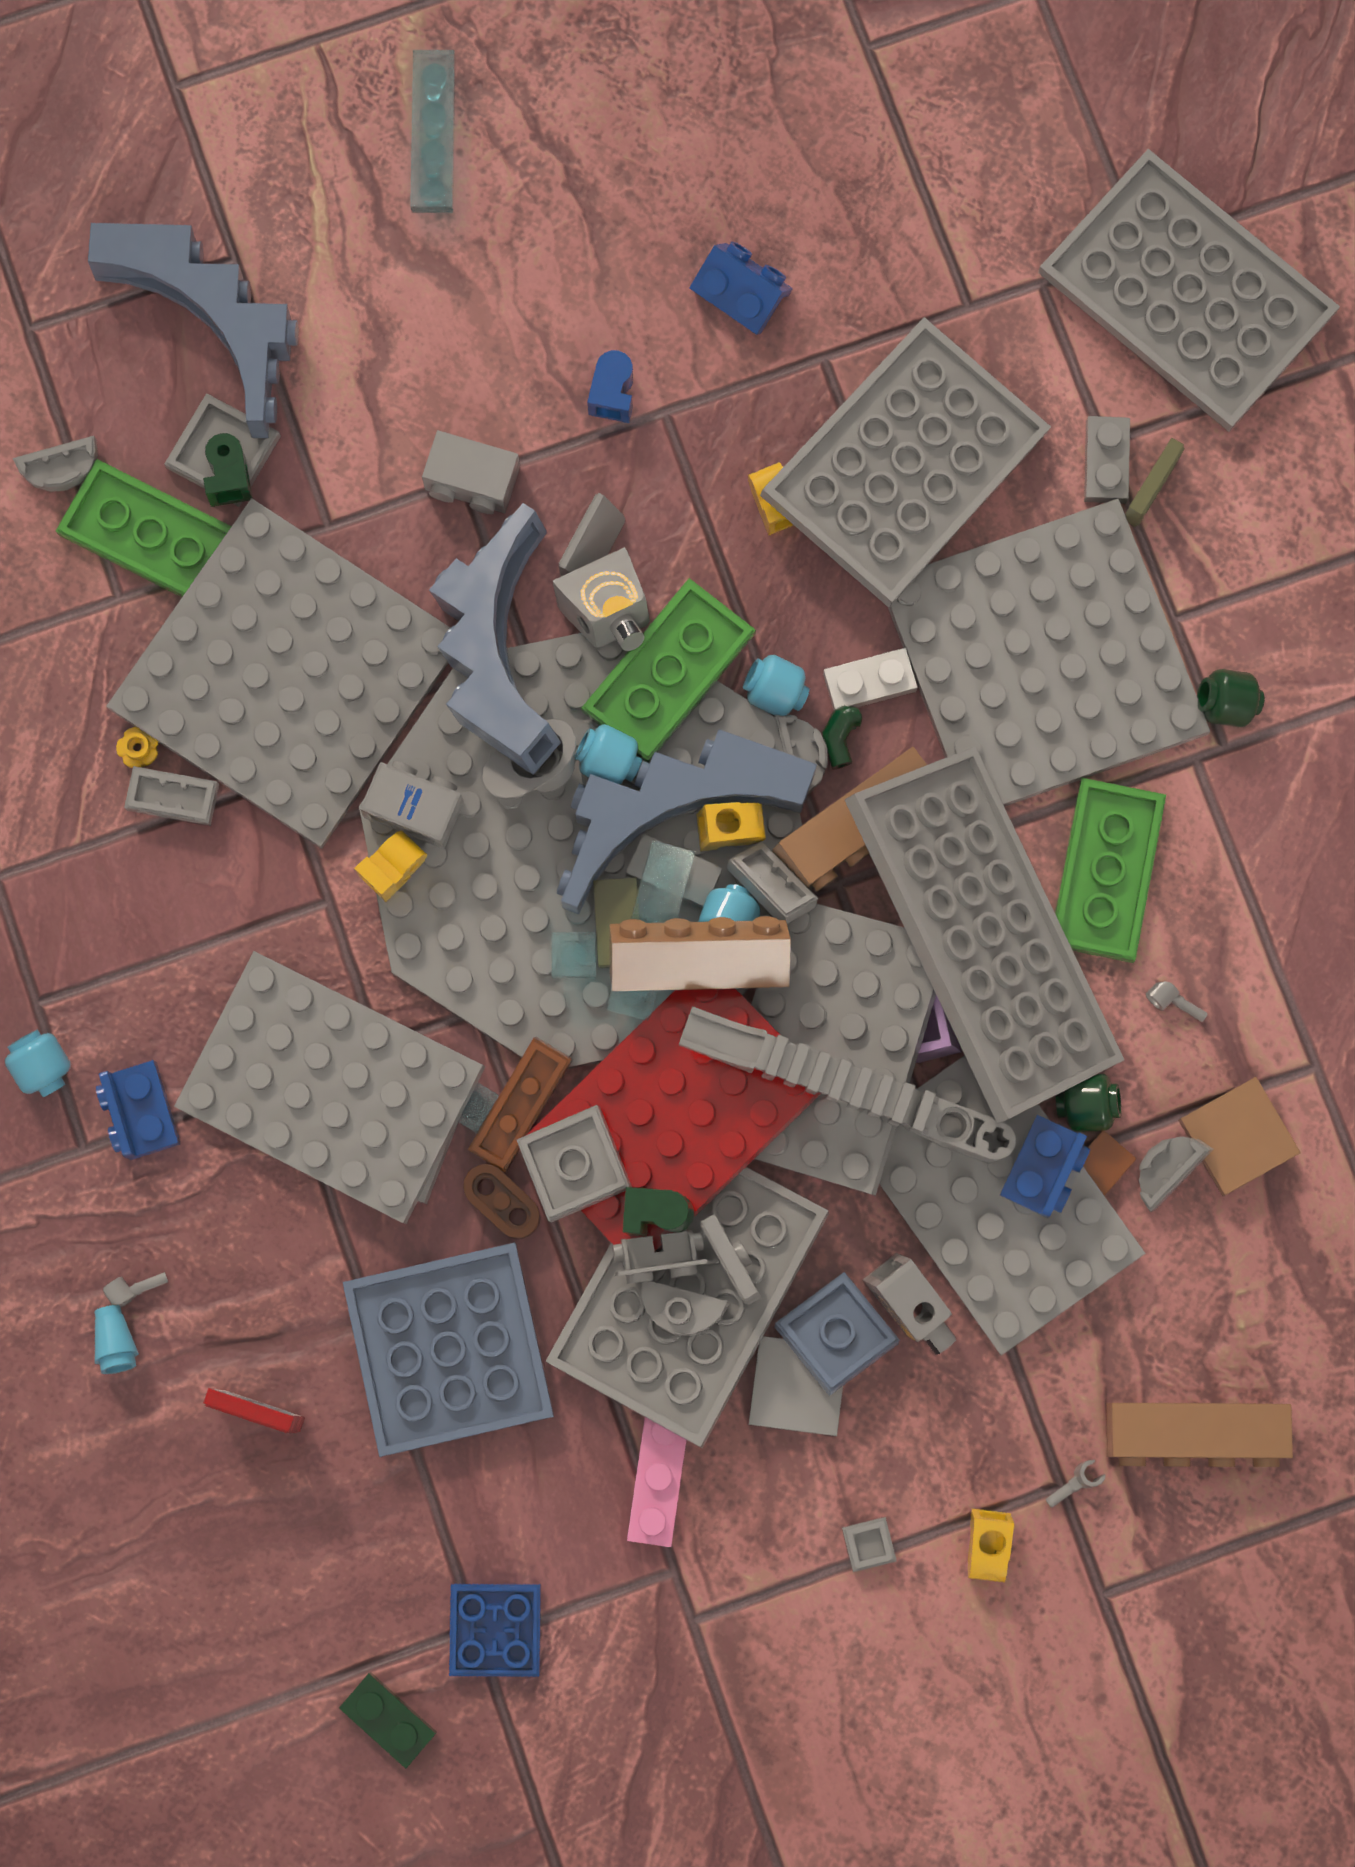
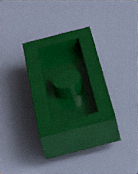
M371 1672L368 1673L339 1707L343 1713L405 1769L437 1733L436 1730Z

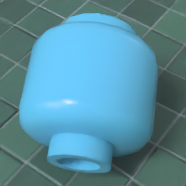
M768 655L763 660L757 658L749 669L743 684V689L748 691V702L774 716H785L792 709L799 711L805 704L810 688L804 685L806 680L804 669L776 655Z
M605 724L600 725L595 730L589 728L584 734L575 754V759L579 761L580 773L587 777L592 774L617 784H621L624 779L631 782L642 763V758L636 756L638 751L637 741L633 737Z
M730 884L726 888L714 889L708 894L698 922H709L717 917H726L734 921H753L755 918L760 917V906L751 897V893L746 888Z
M37 1029L7 1047L10 1053L5 1058V1066L23 1093L31 1094L39 1091L42 1097H45L65 1085L62 1076L70 1070L71 1063L53 1034L44 1033L41 1035Z

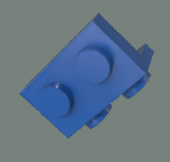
M733 241L730 244L714 245L689 288L756 335L761 334L782 298L788 297L793 288L784 282L786 276L779 270L769 265L761 267L750 259L752 253L744 246Z

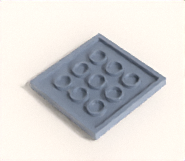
M515 1242L343 1282L379 1457L554 1417Z

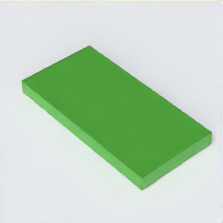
M96 459L56 532L59 536L183 597L232 526Z
M690 578L643 633V643L625 654L581 707L582 712L598 725H608L633 737L638 743L637 755L648 763L652 760L654 752H659L756 634V629Z
M1081 778L1055 908V915L1073 951L1130 963L1135 962L1166 794Z

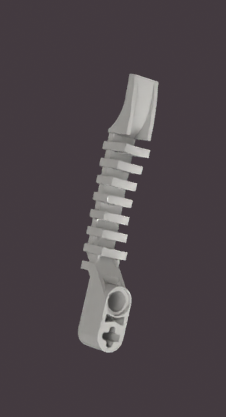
M692 1006L678 1044L679 1046L750 1073L755 1068L763 1071L762 1078L771 1081L775 1076L784 1079V1085L792 1088L797 1084L806 1087L805 1092L815 1095L819 1092L827 1095L826 1099L836 1103L838 1100L846 1102V1107L868 1110L867 1115L875 1118L880 1116L889 1118L887 1123L891 1125L909 1127L910 1131L942 1147L984 1162L991 1163L1004 1159L1015 1148V1133L1010 1125L1004 1121L997 1124L995 1118L941 1099L936 1096V1093L928 1090L921 1092L915 1089V1085L904 1082L902 1084L896 1082L894 1077L885 1074L882 1076L873 1073L872 1069L862 1066L859 1068L851 1065V1061L842 1058L840 1060L830 1057L831 1054L824 1051L818 1053L810 1050L808 1045L791 1043L788 1041L789 1038L781 1035L775 1037L767 1034L766 1030L746 1026ZM944 1115H954L961 1121L962 1130L957 1138H950L941 1131L940 1122ZM996 1131L998 1132L997 1140L1002 1142L1003 1145L990 1152L988 1150L989 1143L983 1140V1136Z

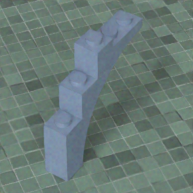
M91 223L88 263L95 280L129 284L158 293L185 307L209 326L228 349L241 374L245 389L246 422L251 437L269 438V424L276 423L277 400L276 397H271L272 384L279 383V361H290L291 346H297L299 339L298 321L291 320L288 305L250 303V281L243 279L239 264H203L202 241H196L191 225Z
M522 503L514 514L505 519L501 529L490 542L476 553L474 560L469 566L456 558L446 570L438 575L429 591L441 609L459 621L445 633L443 640L437 647L450 666L468 678L456 687L451 699L446 703L447 707L459 724L534 775L561 741L549 723L528 706L520 696L511 675L506 646L508 613L515 586L529 557L547 534V530L536 511Z
M719 729L715 740L707 739L702 749L699 764L705 765L704 769L654 752L651 762L643 761L639 769L635 786L641 788L640 792L590 774L586 785L579 783L571 803V808L576 810V822L589 828L588 831L580 829L572 850V854L578 856L572 871L565 869L561 877L557 894L563 896L561 899L562 908L579 914L594 885L593 880H597L611 861L638 836L669 818L702 808L705 804L735 802L760 803L801 813L815 776L817 764Z

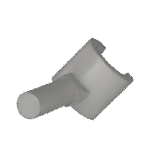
M1158 982L1146 993V998L1161 1011L1172 1002L1177 1008H1180L1201 1022L1207 1017V1012L1185 1000L1183 996L1179 995L1178 989L1170 982Z
M164 1272L129 1287L121 1276L107 1284L103 1291L112 1305L124 1307L137 1295L142 1294V1292L168 1283V1279Z
M1088 1460L1078 1464L1074 1471V1477L1045 1499L1051 1508L1081 1488H1093L1103 1483L1106 1477L1105 1474L1100 1475L1093 1482L1088 1481L1084 1475L1085 1468L1093 1464L1095 1460Z

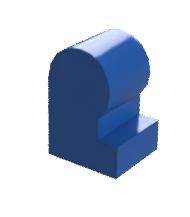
M611 350L599 357L587 401L588 415L624 423L630 422L633 402L632 395H627L626 393L633 384V364L625 353L619 350Z

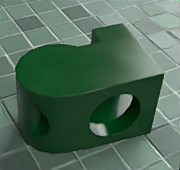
M228 433L214 435L205 446V455L215 476L203 478L205 493L211 507L250 501L251 498L253 499L247 460L240 441Z
M626 1187L623 1233L630 1236L647 1237L648 1224L657 1225L673 1233L682 1232L692 1223L694 1207L684 1195L672 1190Z

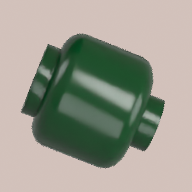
M1217 669L1213 671L1209 677L1201 681L1197 691V706L1200 711H1203L1207 721L1212 724L1232 727L1247 726L1255 715L1261 713L1265 701L1264 692L1260 690L1257 679L1251 673Z
M1096 1074L1057 1094L1056 1110L1058 1118H1066L1068 1126L1074 1132L1110 1129L1114 1124L1115 1118H1121L1122 1115L1121 1094L1118 1083L1112 1084L1106 1074Z

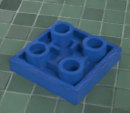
M451 1584L449 1676L539 1677L541 1584Z

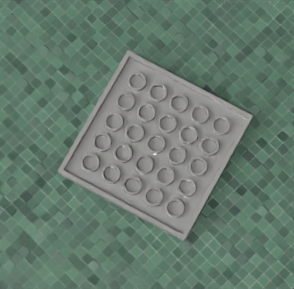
M251 498L106 707L322 849L378 768L379 763L382 762L448 665L447 660L437 646L451 627Z
M1119 498L930 563L888 607L902 646L907 650L917 686L944 757L947 758L976 747L1004 807L1079 781L1081 778H1087L1204 737L1210 733L1204 713L1198 709V698Z

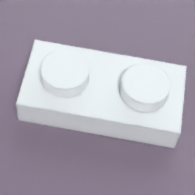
M906 648L823 670L833 710L844 705L857 708L917 691V684Z

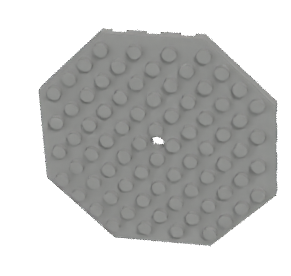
M582 633L507 648L511 675L520 696L543 719L562 720L573 728L576 736V750L574 753L576 754L586 731L589 728L595 730L600 726L584 714L581 707L628 651L623 650L617 640L603 647H594ZM453 668L388 763L390 766H392L394 761L405 763L418 771L416 776L431 782L433 777L448 780L458 786L456 792L461 793L464 801L445 849L409 836L427 853V858L411 875V878L387 902L376 894L391 972L406 984L411 985L432 1001L471 1024L480 1032L521 1058L532 1039L538 1037L573 1059L568 1069L600 1063L674 990L612 991L609 968L598 967L594 885L579 914L563 909L561 904L563 896L557 894V889L565 869L572 871L578 856L572 854L580 829L588 831L589 828L576 822V810L571 808V803L579 783L586 785L589 777L580 773L579 761L577 760L571 778L564 786L555 791L541 792L534 790L522 797L512 799L493 796L486 790L482 774L488 759L497 750L459 724L446 705L456 687L468 679ZM716 681L658 753L704 769L705 765L699 764L702 749L707 739L715 740L719 729L783 752V747L774 716L751 705L747 699L719 681ZM638 772L631 782L624 779L620 785L640 792L641 788L635 786ZM762 805L766 840L762 842L772 850L778 842L801 827L802 822L798 812L770 805ZM701 808L669 818L643 833L723 867L715 889L726 888L730 884L744 887L727 870L728 861L755 844L719 847L717 850L700 852L696 814ZM360 810L368 856L370 857L388 838L398 831L364 818ZM643 834L621 851L597 880L631 878L626 876V871ZM637 880L639 917L641 921L645 923H665L669 919L682 918L690 922H698L702 911L701 907ZM811 886V887L808 888V889L812 892V890L814 889V887ZM756 900V902H757V903L759 904V906H760V917H761V916H770V917H773V916ZM735 988L742 996L748 990V988Z

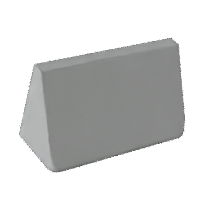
M600 493L595 494L559 562L561 576L607 556L625 523V517L604 495Z

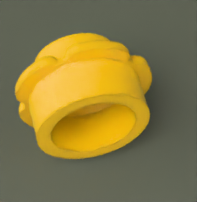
M132 727L126 730L124 737L117 741L116 751L118 756L123 758V763L130 768H133V766L145 767L153 763L157 758L158 741L137 727ZM140 744L141 750L135 751L134 746Z

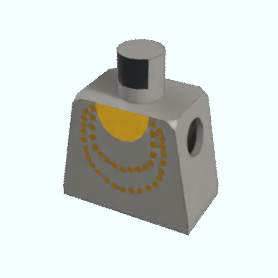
M625 547L553 580L557 607L594 647H603L617 640L623 650L631 651L643 643L644 634L640 629L646 627L650 622L647 601Z
M895 1253L863 1279L866 1286L909 1338L916 1342L924 1339L936 1355L945 1351L956 1341V1337L944 1323L952 1315L951 1311L912 1259ZM921 1303L922 1311L918 1316L914 1317V1309Z

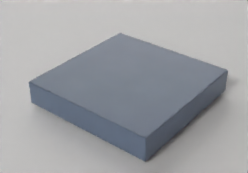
M845 1272L778 1320L774 1326L829 1396L897 1346L900 1341Z

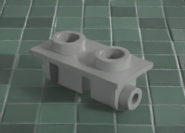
M692 1229L684 1232L662 1234L660 1236L663 1252L656 1253L654 1252L652 1236L627 1240L621 1239V1244L612 1245L614 1261L615 1263L623 1262L624 1271L615 1272V1276L626 1275L627 1284L654 1280L652 1271L670 1269L671 1278L698 1274L697 1265L707 1264V1259L697 1260L696 1251L704 1250L702 1234H693Z

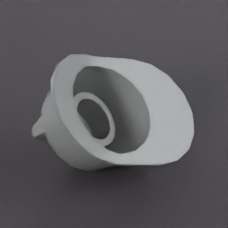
M546 720L561 743L534 775L497 750L490 756L483 768L482 780L486 790L495 797L512 799L522 797L534 790L550 792L564 786L571 778L575 769V762L577 761L574 754L576 750V736L573 728L562 720Z

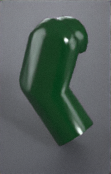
M844 705L835 709L822 732L832 769H840L852 764L846 739L850 732L855 730L856 727H860L862 723V714L854 706L848 707Z

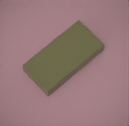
M1174 438L1170 439L1130 504L1125 516L1128 523L1134 527L1140 525L1178 463L1185 449L1184 444Z
M637 877L593 880L599 968H609L610 924H620L622 921L629 919L640 920Z

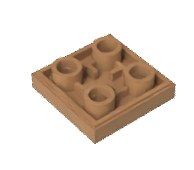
M1257 1077L1252 1078L1178 1120L1189 1138L1199 1139L1214 1149L1202 1162L1222 1196L1229 1194L1301 1153Z

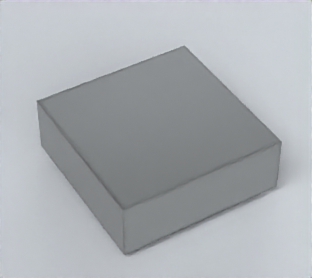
M886 1517L842 1527L853 1572L897 1561Z

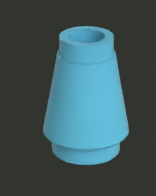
M110 1305L95 1310V1364L100 1365L101 1373H120L136 1367L135 1357L139 1353L122 1314L121 1306Z

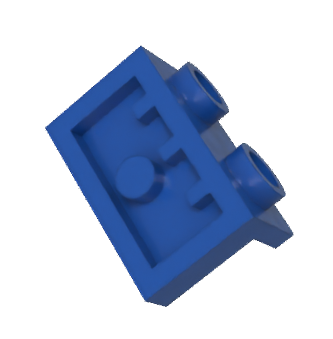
M151 1060L114 1073L109 1071L99 1073L102 1085L96 1086V1094L102 1110L110 1111L114 1126L108 1128V1134L116 1153L121 1151L123 1157L133 1160L181 1144L156 1061Z
M1036 1115L999 1196L1046 1218L1051 1216L1053 1210L1061 1213L1072 1191L1071 1188L1065 1186L1071 1170L1080 1173L1090 1152V1148L1083 1145L1087 1136Z

